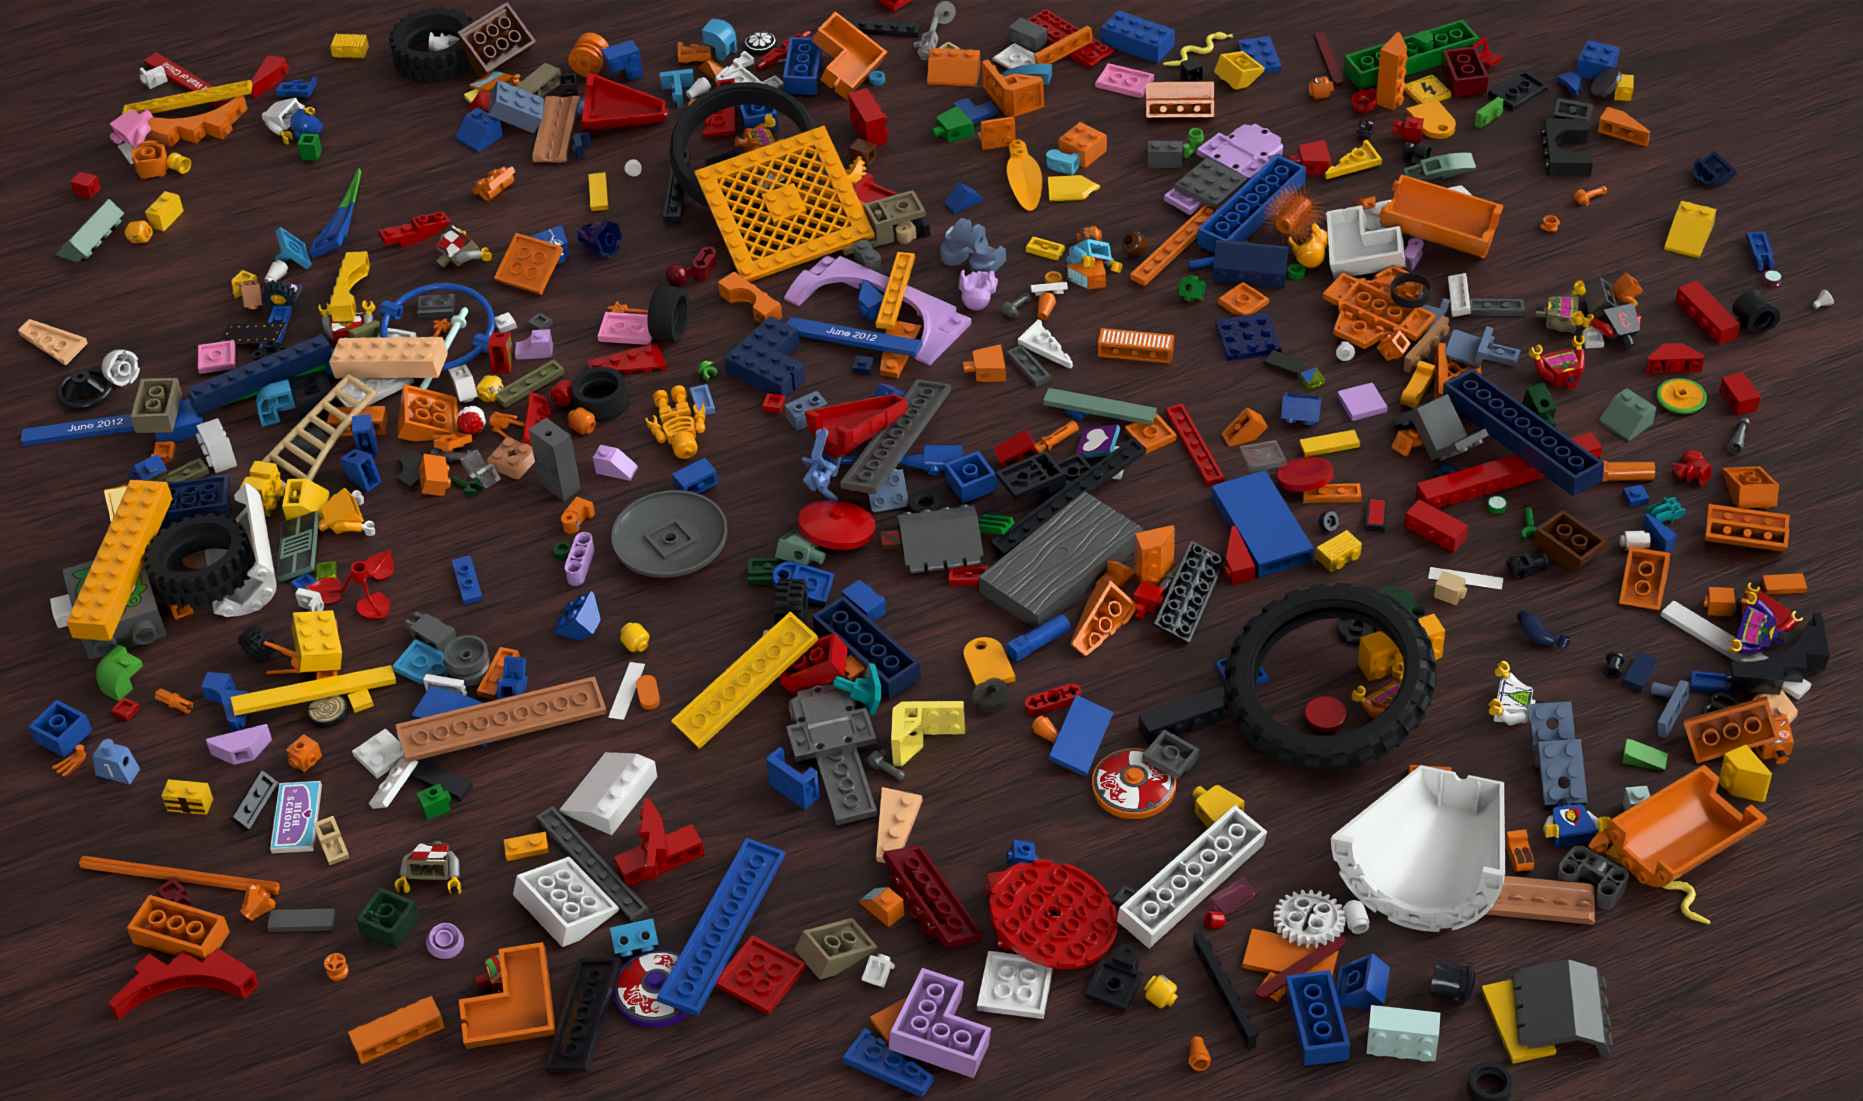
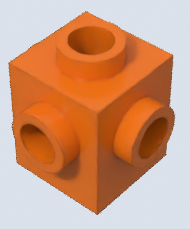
M1398 330L1391 334H1384L1380 338L1381 342L1377 349L1389 361L1402 357L1411 343Z
M304 734L286 749L289 764L304 772L322 757L318 743Z

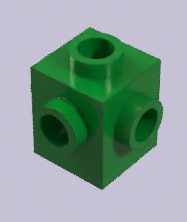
M1188 275L1187 278L1182 277V280L1178 282L1177 291L1180 296H1183V300L1191 302L1194 299L1203 300L1206 282L1198 280L1199 277Z

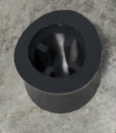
M1758 290L1742 294L1735 300L1732 307L1733 314L1747 323L1746 330L1751 334L1769 331L1780 321L1779 310L1774 305L1766 303L1763 294Z
M1439 957L1433 973L1431 997L1455 998V1001L1461 1002L1460 1005H1464L1471 997L1475 987L1476 975L1473 964L1467 962L1468 967L1459 966Z

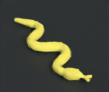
M1222 32L1210 34L1205 40L1206 48L1190 45L1184 46L1180 50L1182 60L1164 62L1163 65L1181 66L1182 61L1188 60L1187 52L1208 54L1214 48L1212 39L1224 40L1227 37L1233 38L1232 34L1226 35Z
M1673 881L1663 886V888L1669 890L1685 891L1687 895L1680 905L1682 913L1691 920L1710 924V920L1695 912H1691L1688 908L1696 896L1691 885L1687 882Z

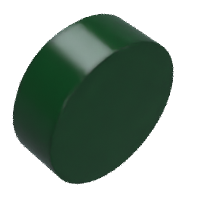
M567 542L557 543L553 547L554 557L561 561L567 560L572 546Z

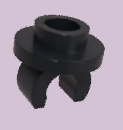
M1359 122L1360 130H1357L1356 133H1359L1360 137L1369 138L1370 135H1373L1374 132L1370 131L1373 128V122Z

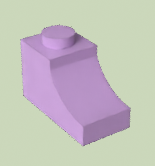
M550 329L532 330V335L528 339L516 342V360L552 358L553 342Z

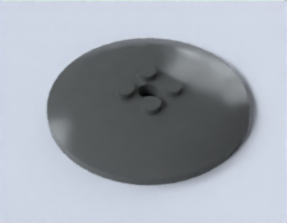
M669 490L644 496L627 506L613 525L611 539L616 556L626 567L642 575L668 578L695 572L713 561L726 543L728 527L724 513L709 498L690 491Z

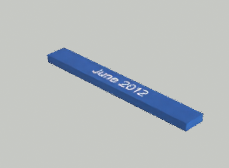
M791 317L787 322L788 325L798 329L799 336L916 357L923 346L922 340Z
M131 414L22 429L21 443L23 446L135 431Z

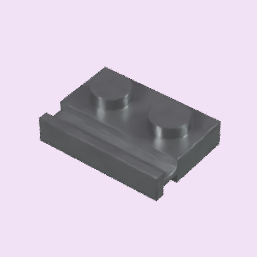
M455 294L419 296L418 319L453 317L456 300Z

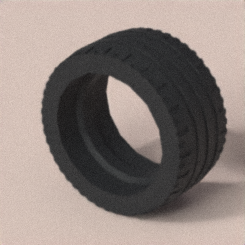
M658 286L655 288L649 303L647 316L649 334L652 338L660 340L679 341L684 335L689 317L688 293L685 289L679 287Z
M594 367L587 369L577 375L572 382L571 393L575 410L580 407L594 414L596 422L615 419L625 411L628 405V391L625 379L620 372L613 368ZM598 390L614 392L600 399L586 397L588 394Z

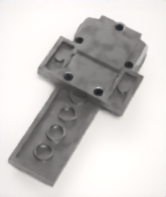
M832 683L823 686L816 685L810 689L797 691V696L789 700L788 710L792 725L786 726L796 762L816 758L835 823L840 825L877 816V810L857 751L859 747L876 744L877 742L867 709L856 710L855 700L849 697L850 692L836 688Z

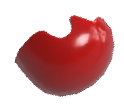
M1372 88L1368 91L1360 89L1351 98L1352 108L1360 113L1371 112L1377 105V92Z

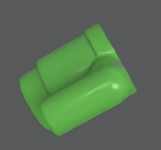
M1193 128L1189 131L1188 144L1183 145L1184 158L1197 154V148L1204 144V135L1201 129Z

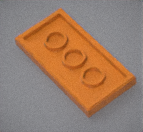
M1252 929L1242 968L1268 974L1272 972L1277 975L1317 948L1313 944L1306 948L1305 943L1298 947L1297 941L1289 943V937L1283 939L1280 934ZM1339 950L1305 973L1330 970L1333 976Z

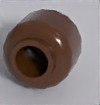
M1129 231L1122 239L1123 250L1133 256H1141L1148 247L1147 238L1136 231Z

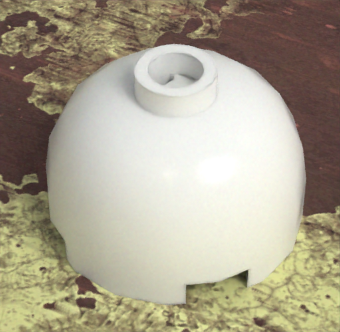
M113 350L103 359L102 372L104 377L118 386L133 383L140 371L137 362L138 357L126 350Z

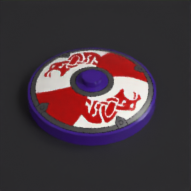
M651 950L636 955L621 967L614 985L613 996L616 1007L624 1018L642 1027L659 1028L675 1024L689 1015V1013L657 1002V996L680 957V953L671 950Z

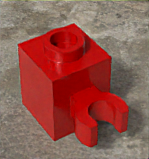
M1141 581L1134 593V602L1137 604L1135 607L1137 611L1136 618L1143 619L1146 612L1156 615L1165 598L1164 588Z

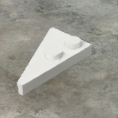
M1038 319L1018 338V345H1022L1069 369L1073 367L1067 353L1064 354L1061 350V345L1051 336L1049 330L1044 329L1041 320Z

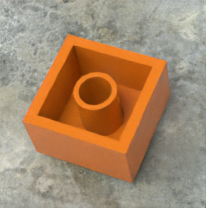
M1079 122L1058 139L1059 151L1072 155L1073 152L1080 154V166L1084 168L1107 151V135L1082 122Z

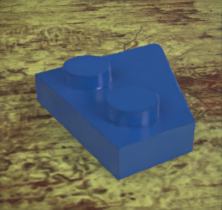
M311 77V81L303 83L302 79L280 83L276 90L277 97H299L301 99L310 97L318 83L317 77Z

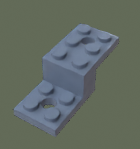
M1571 701L1529 704L1528 713L1534 768L1539 767L1543 806H1555L1557 801L1563 798H1567L1570 804L1588 803L1581 739H1575ZM1554 719L1557 722V728L1554 730L1549 729L1546 721ZM1563 777L1568 780L1569 786L1567 789L1559 787V778Z

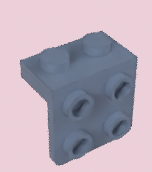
M1486 326L1482 338L1459 330H1453L1445 351L1446 357L1480 368L1482 360H1487L1490 352L1487 346H1492L1494 336L1491 335L1494 328Z
M894 469L877 494H868L872 512L877 513L908 507V494L903 469Z

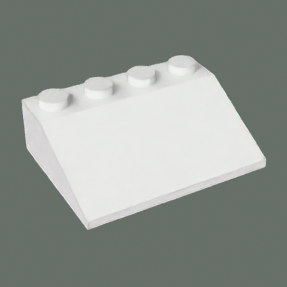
M605 752L559 809V812L612 835L657 778L655 761L639 754Z
M570 857L516 876L513 895L562 947L580 941L619 911V907Z

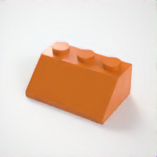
M931 48L928 59L927 85L977 87L981 67L980 50Z
M1174 525L1135 533V575L1139 585L1141 581L1159 586L1163 581V576L1174 567Z

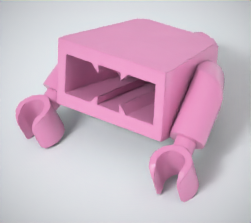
M146 109L141 114L130 110L110 123L114 131L110 135L111 140L119 145L124 140L133 148L135 146L138 148L139 144L144 142L146 135L151 131L147 121L153 115Z

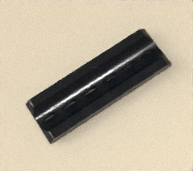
M1191 540L1153 626L1189 644L1226 558Z

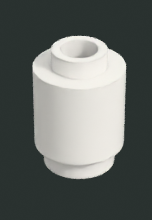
M1624 531L1623 535H1620V547H1624V551H1629V547L1650 548V534L1644 531Z
M1357 900L1347 902L1343 910L1345 911L1348 928L1354 934L1366 932L1369 928V918L1364 904Z

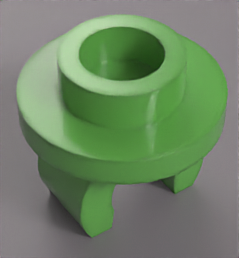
M706 360L698 366L699 370L697 372L703 374V378L706 381L710 378L707 372H711L714 377L718 373L717 369L713 367V361L708 362Z

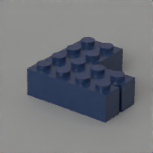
M769 316L724 356L726 373L765 393L784 395L786 399L793 392V389L796 390L806 380L804 364L789 357L800 346L798 329Z

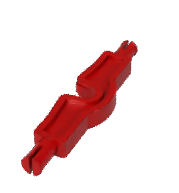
M806 30L802 34L797 33L792 37L808 38L811 36V32ZM789 39L782 42L783 49L773 48L763 56L761 62L755 65L756 69L760 71L766 66L771 67L778 61L787 57Z

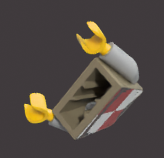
M451 225L448 231L441 235L440 241L437 244V249L442 255L436 262L442 268L450 261L456 266H460L471 259L481 258L483 261H490L492 258V253L489 252L488 248L484 247L480 251L473 240L466 236V231L462 232L461 229L456 228L454 225Z
M440 841L421 843L412 852L403 857L399 873L401 878L395 882L398 893L402 886H404L405 893L410 891L407 877L408 879L448 880L451 878L448 882L449 893L451 894L453 887H458V893H461V885L459 880H457L460 877L459 859L452 851H449L448 844H442Z

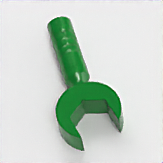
M1530 507L1524 509L1526 527L1522 530L1521 539L1523 542H1525V537L1533 536L1535 538L1537 527L1534 526L1532 508Z

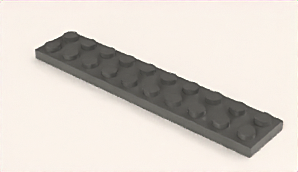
M917 379L903 397L908 404L906 413L888 428L881 430L873 437L841 480V489L877 494L949 395L951 384Z

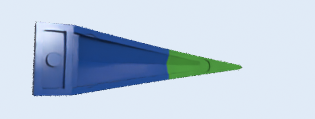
M359 168L337 211L322 232L312 242L309 254L313 258L340 248L346 239L362 172Z

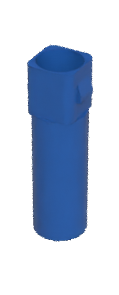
M1060 614L1030 632L1007 643L1008 655L1015 662H1018L1038 648L1069 632L1071 626L1068 619L1063 614Z

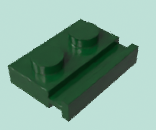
M749 558L748 585L773 584L772 576L774 569L779 564L788 561L780 558ZM778 575L780 578H787L785 575Z

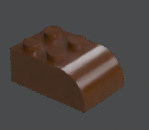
M1561 510L1536 528L1534 546L1570 570H1576L1603 551L1608 544L1606 539L1564 510Z

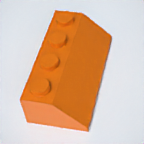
M1399 32L1380 49L1377 105L1393 111L1399 105H1402L1404 101V77L1407 71L1405 64L1408 55H1406L1407 46Z
M1767 696L1684 720V726L1696 763L1724 756L1725 753L1743 745L1753 748L1780 740Z

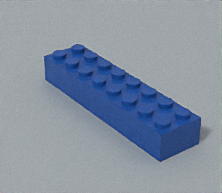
M1279 155L1274 156L1198 228L1197 245L1215 253L1216 240L1234 242L1247 240L1270 217L1269 214L1267 215L1270 212L1266 208H1274L1270 207L1268 203L1278 205L1276 202L1273 203V200H1281V193L1285 196L1286 190L1291 194L1289 186L1294 191L1293 193H1295V188L1298 191L1299 185L1301 188L1305 184L1306 167Z

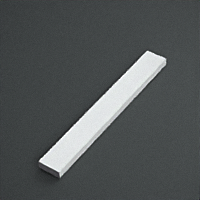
M1672 601L1661 612V617L1734 661L1747 662L1768 658L1762 653L1747 656L1738 652H1728L1727 648H1733L1732 642H1728V640L1735 639L1734 636L1676 601ZM1803 679L1802 683L1784 681L1782 690L1799 700L1810 689L1811 683Z

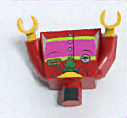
M1581 335V343L1576 341V336H1574L1572 345L1576 347V350L1569 348L1540 355L1543 351L1541 345L1535 347L1537 352L1531 347L1528 353L1532 358H1535L1534 364L1538 375L1555 387L1566 385L1568 389L1576 388L1580 380V374L1583 373L1585 367L1584 349H1582L1585 337Z

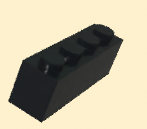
M1213 688L1140 713L1139 729L1150 745L1163 730L1178 736L1184 732L1224 719L1225 705Z

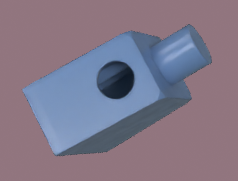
M111 739L103 740L93 754L96 776L130 785L140 771V767L130 750L125 746L114 744Z

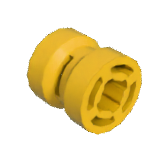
M172 153L167 159V166L172 170L185 174L190 170L191 160L187 157H182L178 153Z

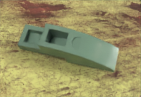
M1453 153L1420 160V164L1404 168V174L1418 180L1429 181L1439 177L1445 179L1475 170L1476 165L1471 153Z

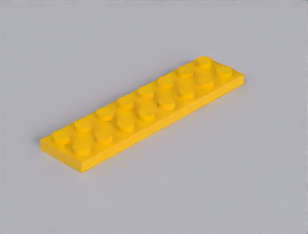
M790 611L671 720L672 723L700 749L819 640L818 636Z

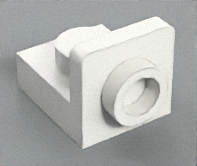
M298 588L295 595L300 607L309 609V612L323 610L324 603L319 592Z
M878 954L877 957L870 955L862 981L884 988L890 969L895 967L890 961L891 958L882 954Z

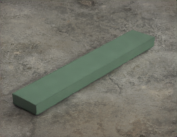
M1048 388L1043 400V405L1147 425L1153 424L1157 413V408L1052 388Z

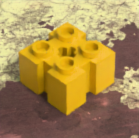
M255 461L249 471L250 476L244 479L241 487L244 483H247L258 491L263 503L264 515L270 517L272 511L276 509L277 501L284 494V486L280 480V472H278L276 464Z

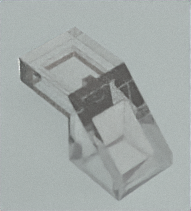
M477 449L459 459L469 476L473 479L478 478L485 489L501 479L492 463L486 465Z

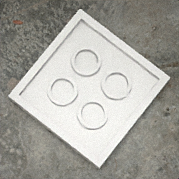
M988 951L977 1011L1044 1019L1053 968L1035 964L1017 954Z

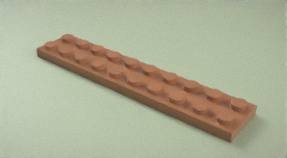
M594 676L396 724V731L407 763L606 714V707Z

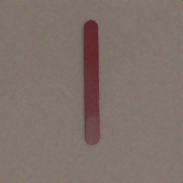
M1316 32L1315 38L1334 84L1340 85L1343 83V78L1324 32Z
M1335 936L1334 942L1327 941L1326 945H1321L1256 989V996L1260 999L1269 997L1285 986L1286 976L1305 973L1346 945V939L1343 936Z

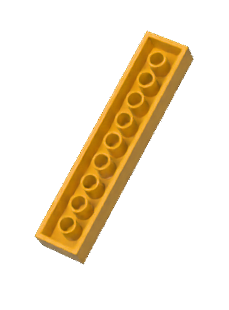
M130 480L66 623L72 638L111 641L143 568L145 548L147 545L152 544L151 539L157 535L173 499L167 482Z

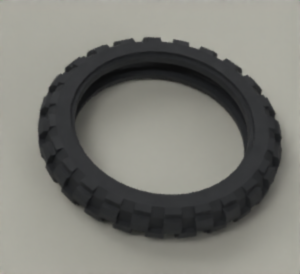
M1325 583L1310 585L1308 590L1300 592L1297 589L1285 594V598L1278 602L1276 600L1270 602L1262 608V613L1258 616H1253L1243 627L1244 631L1242 634L1236 637L1224 671V691L1228 709L1240 733L1246 737L1248 743L1257 751L1268 755L1269 759L1280 764L1286 763L1292 765L1295 769L1304 771L1319 769L1320 772H1336L1338 768L1348 767V770L1363 766V763L1371 759L1376 761L1389 754L1388 751L1394 746L1399 747L1410 737V732L1414 728H1418L1426 716L1425 712L1432 703L1435 693V682L1437 681V667L1431 640L1425 628L1419 623L1418 618L1409 609H1405L1400 601L1386 594L1384 596L1378 593V590L1366 586L1353 587L1351 583H1336L1335 586H1326ZM1343 618L1367 623L1386 634L1396 644L1403 657V679L1390 705L1378 717L1364 726L1336 735L1318 736L1303 734L1276 722L1260 704L1257 698L1256 686L1261 664L1270 649L1292 630L1318 620Z

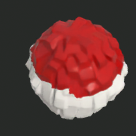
M476 406L465 407L456 416V422L462 433L472 435L480 433L486 423L484 412Z

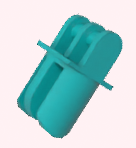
M1663 497V502L1645 508L1644 513L1650 514L1661 523L1668 520L1673 523L1674 519L1684 516L1686 510L1681 508L1682 505L1677 503L1675 497L1669 499Z

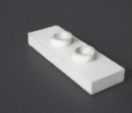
M1466 273L1448 276L1452 316L1471 314Z
M400 758L395 767L390 770L386 780L380 784L379 790L369 802V805L373 809L387 808L418 764V761L406 763L405 758Z

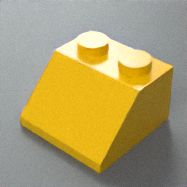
M1240 51L1221 54L1214 72L1219 75L1220 79L1229 83L1233 89L1238 90L1247 88L1264 72L1265 68L1245 52Z
M1743 745L1725 753L1719 782L1733 796L1764 802L1772 773L1747 745Z

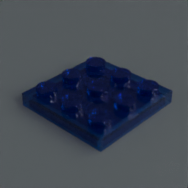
M1269 312L1222 318L1215 321L1227 361L1268 356L1273 350L1282 353V347Z

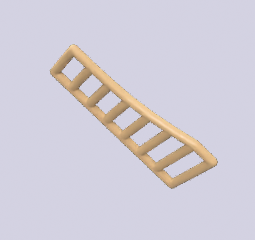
M346 375L261 462L270 463L273 461L298 479L307 478L313 481L328 452L352 422V416H358L376 397L377 392L353 376ZM350 383L367 395L359 402L343 392L342 389ZM338 396L353 406L354 409L346 415L329 403ZM323 409L342 420L336 429L317 417ZM312 422L331 436L326 443H323L305 431L304 428ZM299 435L321 451L315 459L292 444L291 441ZM286 448L312 465L306 475L279 457L278 454ZM281 480L282 485L284 486V491H285L287 484H286L284 481Z

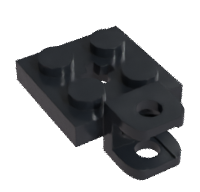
M1122 944L1116 950L1112 958L1113 962L1102 958L1085 991V998L1126 1013L1143 980V973L1137 971L1139 967L1138 949ZM1124 952H1130V953H1131V956L1126 955V954H1123V953H1124ZM1114 982H1117L1118 988L1112 989L1109 984L1113 985Z

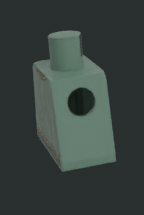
M794 530L779 539L775 557L808 565L813 561L822 564L825 559V553L818 550L819 545L810 542L799 531Z

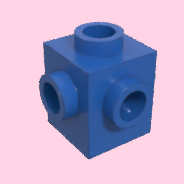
M1015 839L1006 854V863H1008L1009 868L1021 862L1023 864L1032 863L1038 859V855H1035L1034 843Z

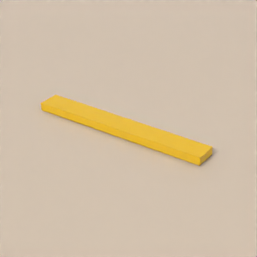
M247 80L124 105L122 115L130 110L141 114L146 109L153 114L251 94L252 82Z
M389 665L230 698L234 715L236 716L352 693L365 688L372 689L396 684V678L392 666Z

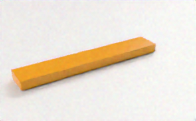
M897 252L876 320V328L894 330L915 260L914 253Z

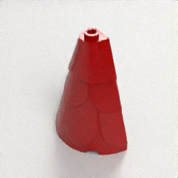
M587 73L581 130L593 131L632 125L636 127L663 122L664 118L667 119L668 109L665 108L666 101L599 75Z
M897 394L811 409L805 411V418L811 435L814 434L816 437V432L819 428L822 431L824 428L827 429L828 436L823 453L830 458L836 459L845 456L863 442L874 437L881 430L888 428L906 413L908 404L905 398Z

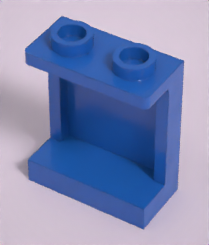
M781 747L768 755L766 764L769 785L804 810H807L820 798L816 770L810 767L805 773L800 774L785 763L784 749Z

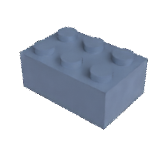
M498 80L489 96L488 115L535 133L543 120L544 99Z

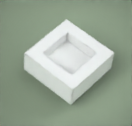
M509 312L495 317V327L499 332H507L517 328L516 322Z

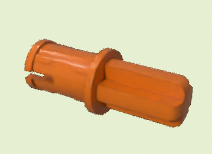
M159 689L155 692V699L167 704L169 708H176L186 714L191 712L187 707L193 709V702L181 698L177 693L172 694L164 689Z

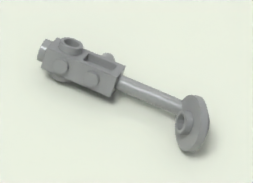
M943 1L936 5L929 31L922 34L920 41L914 42V47L918 48L917 53L921 60H928L930 49L936 48L938 36L935 30L938 22L947 24L954 19L956 9L952 3Z

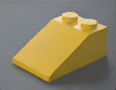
M1681 201L1664 250L1700 258L1714 226L1717 209Z

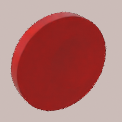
M1318 457L1292 460L1281 466L1277 472L1278 484L1283 489L1294 492H1305L1321 488L1328 484L1334 476L1332 464L1328 460Z

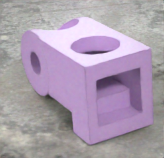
M1412 238L1408 241V246L1404 250L1406 267H1403V269L1412 271L1421 259L1424 245L1421 239Z

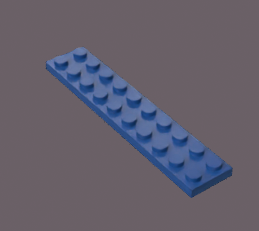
M749 838L745 839L660 990L657 1002L691 1015L699 1016L785 858V851Z

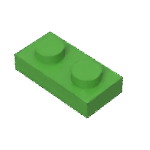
M1497 97L1476 112L1475 126L1482 128L1490 123L1491 120L1500 116L1503 112L1504 99Z

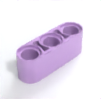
M581 532L576 535L565 564L567 582L572 586H578L584 582L594 555L593 539L588 532Z

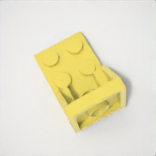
M964 701L900 702L893 707L891 733L893 767H902L923 748L924 734H965Z

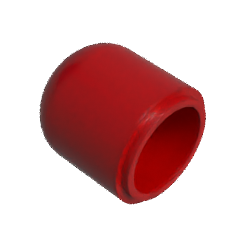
M1207 911L1204 916V924L1209 929H1221L1226 924V916L1219 911Z

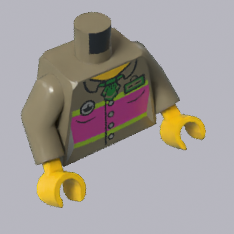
M1577 281L1574 284L1575 290L1571 289L1564 295L1548 298L1547 307L1536 306L1535 317L1546 318L1547 328L1555 329L1559 332L1575 333L1576 325H1582V319H1584L1583 313L1578 311L1579 296H1577V294L1584 295L1586 292L1583 281Z

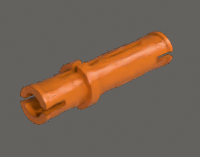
M1072 420L1049 436L1040 438L1039 442L1036 443L1039 453L1043 451L1048 452L1055 444L1077 432L1079 429L1077 423Z

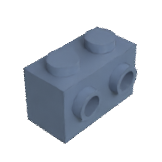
M815 391L785 404L786 419L796 431L808 427L805 411L827 407L828 403L818 391Z

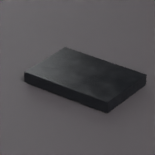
M1523 70L1488 91V96L1492 99L1497 97L1504 99L1503 106L1511 111H1515L1546 92L1549 85Z

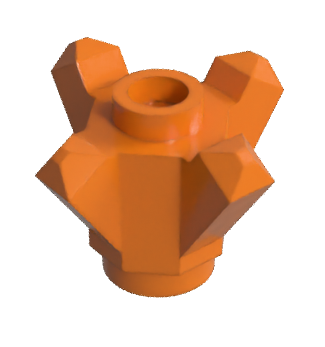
M250 884L246 886L244 903L240 912L248 919L254 921L261 914L274 909L275 901L258 884Z

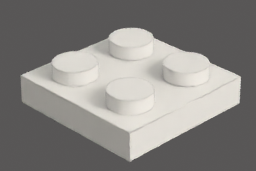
M386 729L352 750L353 756L377 779L395 767L400 758H405L400 742Z

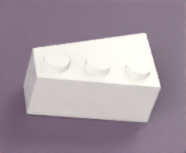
M219 419L196 425L199 432L196 433L199 444L203 443L200 446L204 456L208 455L206 457L208 466H213L215 473L236 467L237 463L229 438H226L227 435L223 431Z

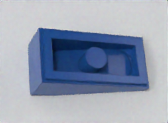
M1646 513L1643 529L1650 534V538L1662 552L1668 553L1675 548L1677 534Z

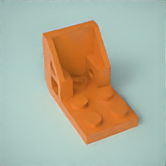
M989 60L982 61L983 88L1005 116L1016 117L1044 107V84L1041 77L1012 74L1003 77Z

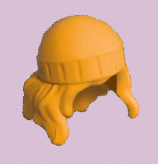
M1314 223L1311 226L1313 233L1310 238L1306 239L1304 244L1298 246L1291 236L1288 238L1297 261L1308 268L1318 267L1324 261L1325 248L1329 244L1328 231L1320 229Z

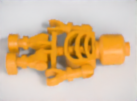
M678 385L671 390L673 401L676 402V408L672 409L670 405L668 406L669 398L667 392L658 390L653 394V399L656 407L659 408L664 432L661 425L658 424L655 415H653V423L646 418L647 426L651 429L652 434L655 435L659 443H664L667 439L669 444L672 445L676 457L679 459H689L697 452L696 432L703 433L705 431L704 404H701L702 408L700 411H698L696 405L693 406L695 413L693 419L688 402H686L687 393L683 386Z

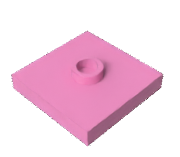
M234 340L198 345L199 374L235 369Z

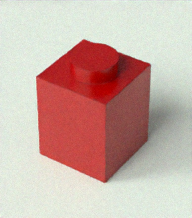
M79 172L70 181L74 194L92 199L101 190L96 175Z

